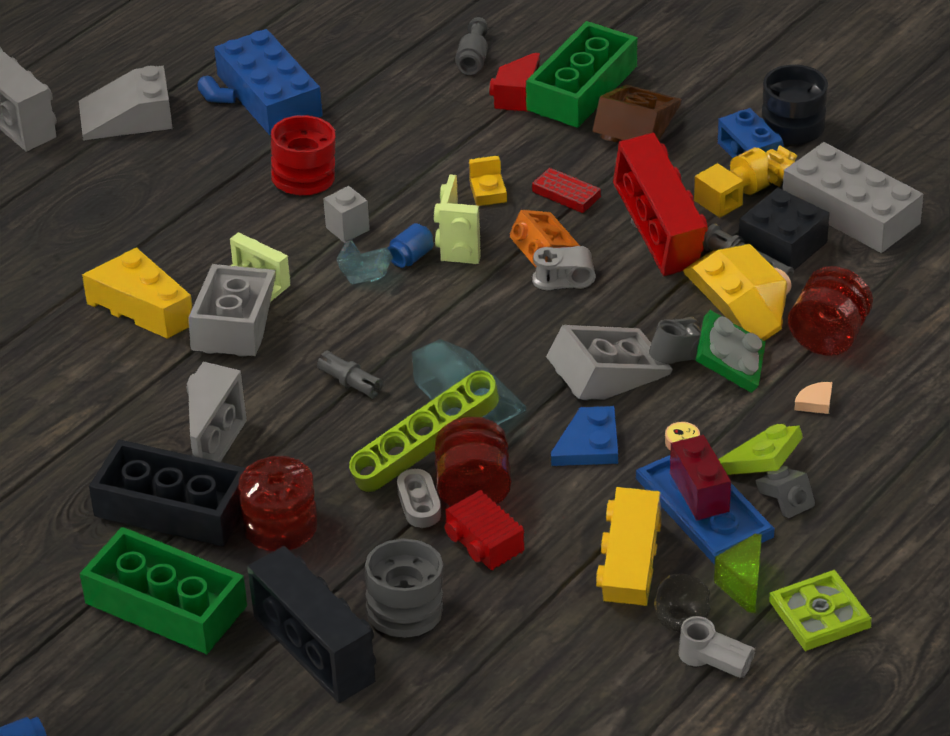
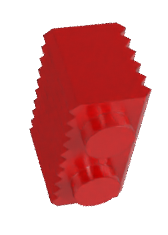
M482 490L445 509V531L448 537L453 542L460 541L467 548L470 557L475 562L482 561L490 570H494L496 566L499 567L501 563L505 564L507 560H511L513 556L516 557L518 553H523L524 529L522 525L514 521L513 517L505 513L504 509L501 510L500 506H497L495 501L493 502L491 498H488L487 494H484Z

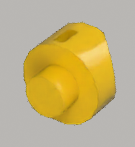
M754 147L732 158L730 172L744 180L743 193L752 195L770 186L768 179V155L762 149Z

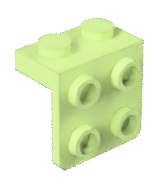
M450 174L447 184L441 185L440 203H436L434 209V222L439 223L435 236V246L440 248L441 261L479 264L481 257L479 206L458 204L457 176Z
M239 232L230 238L233 262L231 266L276 270L271 301L290 286L287 255Z

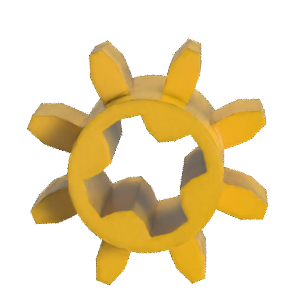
M779 146L777 151L770 149L766 152L768 155L769 182L778 187L783 182L784 170L795 163L797 158L795 153L782 146Z

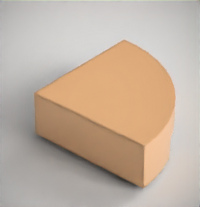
M820 382L805 387L798 393L795 399L794 410L829 414L832 382Z

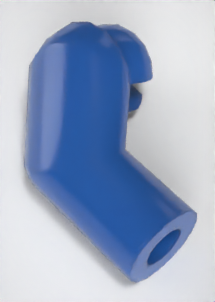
M208 75L202 76L198 80V90L206 101L235 103V89L220 88L214 78Z

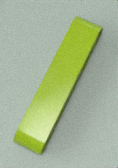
M475 371L356 452L351 457L349 469L357 487L366 492L378 490L492 411L499 402V394L493 376L486 371ZM480 388L490 389L483 396L474 395ZM451 408H461V411L456 415H446V412ZM424 427L433 428L427 435L417 434ZM392 448H404L398 455H389V451ZM365 467H375L371 474L360 475V472Z

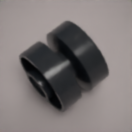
M804 65L780 66L768 72L764 77L761 118L764 119L765 123L775 133L780 135L783 143H808L820 137L824 132L825 105L828 89L826 77L820 71Z

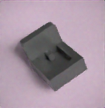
M781 466L778 471H767L768 475L755 480L760 494L778 498L783 517H793L815 506L809 479L805 472Z

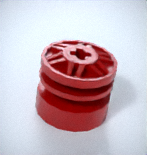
M309 115L284 118L274 125L271 130V178L275 186L286 193L295 195H313L331 187L335 180V129L332 125L321 118Z

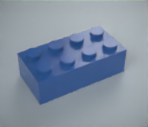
M267 29L255 31L250 35L229 40L224 44L214 47L217 76L228 88L236 90L237 99L269 135H271L274 125L284 118L302 115L318 118L322 116L320 86Z

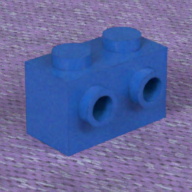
M751 108L740 110L718 120V144L732 158L754 147L762 149L765 153L770 149L777 151L779 146L784 147L780 135L775 133L765 123L764 119L759 117Z

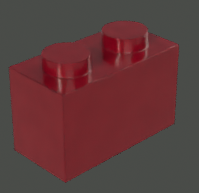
M704 434L672 442L670 450V475L696 521L730 512L731 480Z

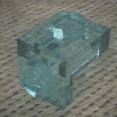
M351 240L345 242L337 257V263L352 285L381 279L386 274L393 256L387 247L360 254Z

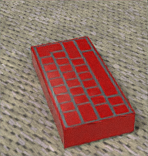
M553 168L547 169L532 183V192L581 213H584L601 198L600 188Z

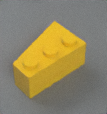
M137 247L82 274L88 305L96 307L99 304L110 309L111 315L118 318L124 315L134 319L135 325L167 339L189 328V315L192 310L191 295Z
M616 487L615 500H608L606 521L611 522L610 533L603 532L601 554H606L605 565H598L596 587H602L603 601L647 606L653 575V558L657 552V531L660 532L662 524L660 491Z

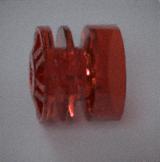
M829 266L814 271L788 314V326L792 336L803 347L821 355H839L847 351L872 309L873 296L870 288L860 276L849 269Z
M465 417L453 420L442 427L435 437L434 445L435 464L437 466V490L441 499L451 507L473 493L482 490L484 494H487L488 498H491L493 502L495 501L496 505L502 502L510 492L511 487L508 441L504 430L495 422L482 417Z
M287 456L267 457L257 460L246 467L239 478L238 489L242 506L243 529L247 539L256 547L268 551H275L282 546L291 550L309 541L317 530L318 520L316 503L314 501V479L309 467L300 460Z

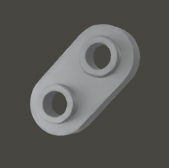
M409 469L402 472L397 479V489L407 521L411 525L420 528L433 526L441 518V504L431 475L422 469Z

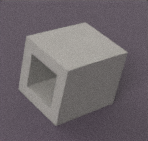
M350 186L323 198L326 228L342 242L345 243L370 230L368 201Z

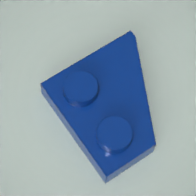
M614 406L580 407L551 451V466L618 464Z

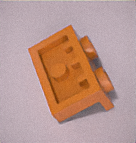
M520 210L510 232V238L535 267L533 256L535 251L540 248L580 246L551 212Z

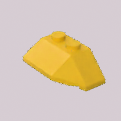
M751 244L709 252L683 270L685 275L734 324L750 333L756 334L764 341L782 329L787 281Z

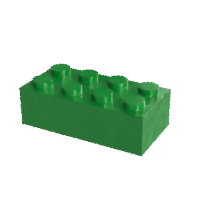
M586 21L526 80L527 111L579 128L597 109L600 96L615 90L637 67L638 37Z
M124 527L117 531L80 572L85 604L205 654L210 652L248 606L244 575Z

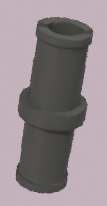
M328 350L322 353L327 362L321 358L318 359V370L337 378L339 383L346 388L353 387L372 399L378 396V393L373 390L374 388L379 391L382 390L383 380L365 372L354 361L347 362Z

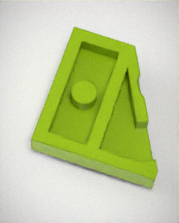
M784 424L770 426L718 460L727 475L778 471L803 439L800 426L786 427Z

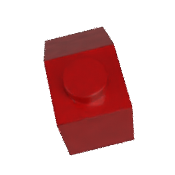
M532 53L499 67L496 79H491L489 87L490 96H494L495 109L530 112L527 111L526 80L540 67V53Z

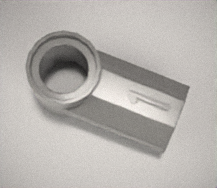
M694 616L686 619L682 624L678 654L680 659L687 665L702 666L709 664L734 676L744 678L754 658L755 648L716 632L713 623L707 618Z

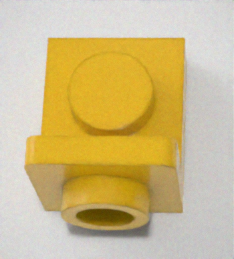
M499 156L470 159V186L476 206L507 202V192L501 176Z

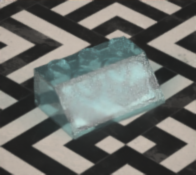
M439 339L412 352L414 382L431 400L475 371H486L493 376L499 394V402L492 411L463 430L469 438L526 411V406L470 351ZM480 388L474 395L483 396L490 389ZM451 408L446 412V415H456L461 411V408Z

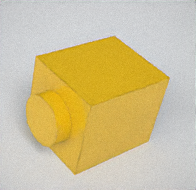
M717 163L695 176L694 201L721 218L743 205L744 180Z

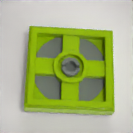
M835 570L770 592L769 602L805 651L871 628L872 618Z

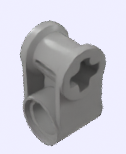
M584 246L543 247L534 253L533 261L536 265V271L533 274L532 282L539 289H582L590 286L595 281L596 276L590 250Z

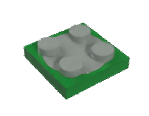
M709 310L703 319L696 361L752 393L759 386L766 342L756 334L750 333L734 324L728 318Z

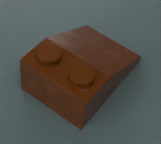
M625 84L600 96L592 132L599 133L602 139L613 142L653 132L658 140H660L681 105L682 99Z

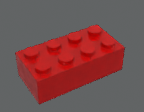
M654 132L619 141L613 184L662 275L667 276L681 272L700 259L701 253L704 250V236L708 230L706 218L697 211L690 190L685 189L681 182L678 168L676 166L673 167L668 158L666 146L663 143L660 144Z

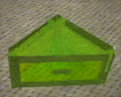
M753 534L715 557L714 583L747 612L751 613L756 611L762 534Z

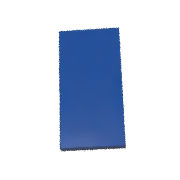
M670 455L636 470V480L646 490L660 491L661 507L714 565L774 538L775 528L732 483L730 512L696 521L670 475Z

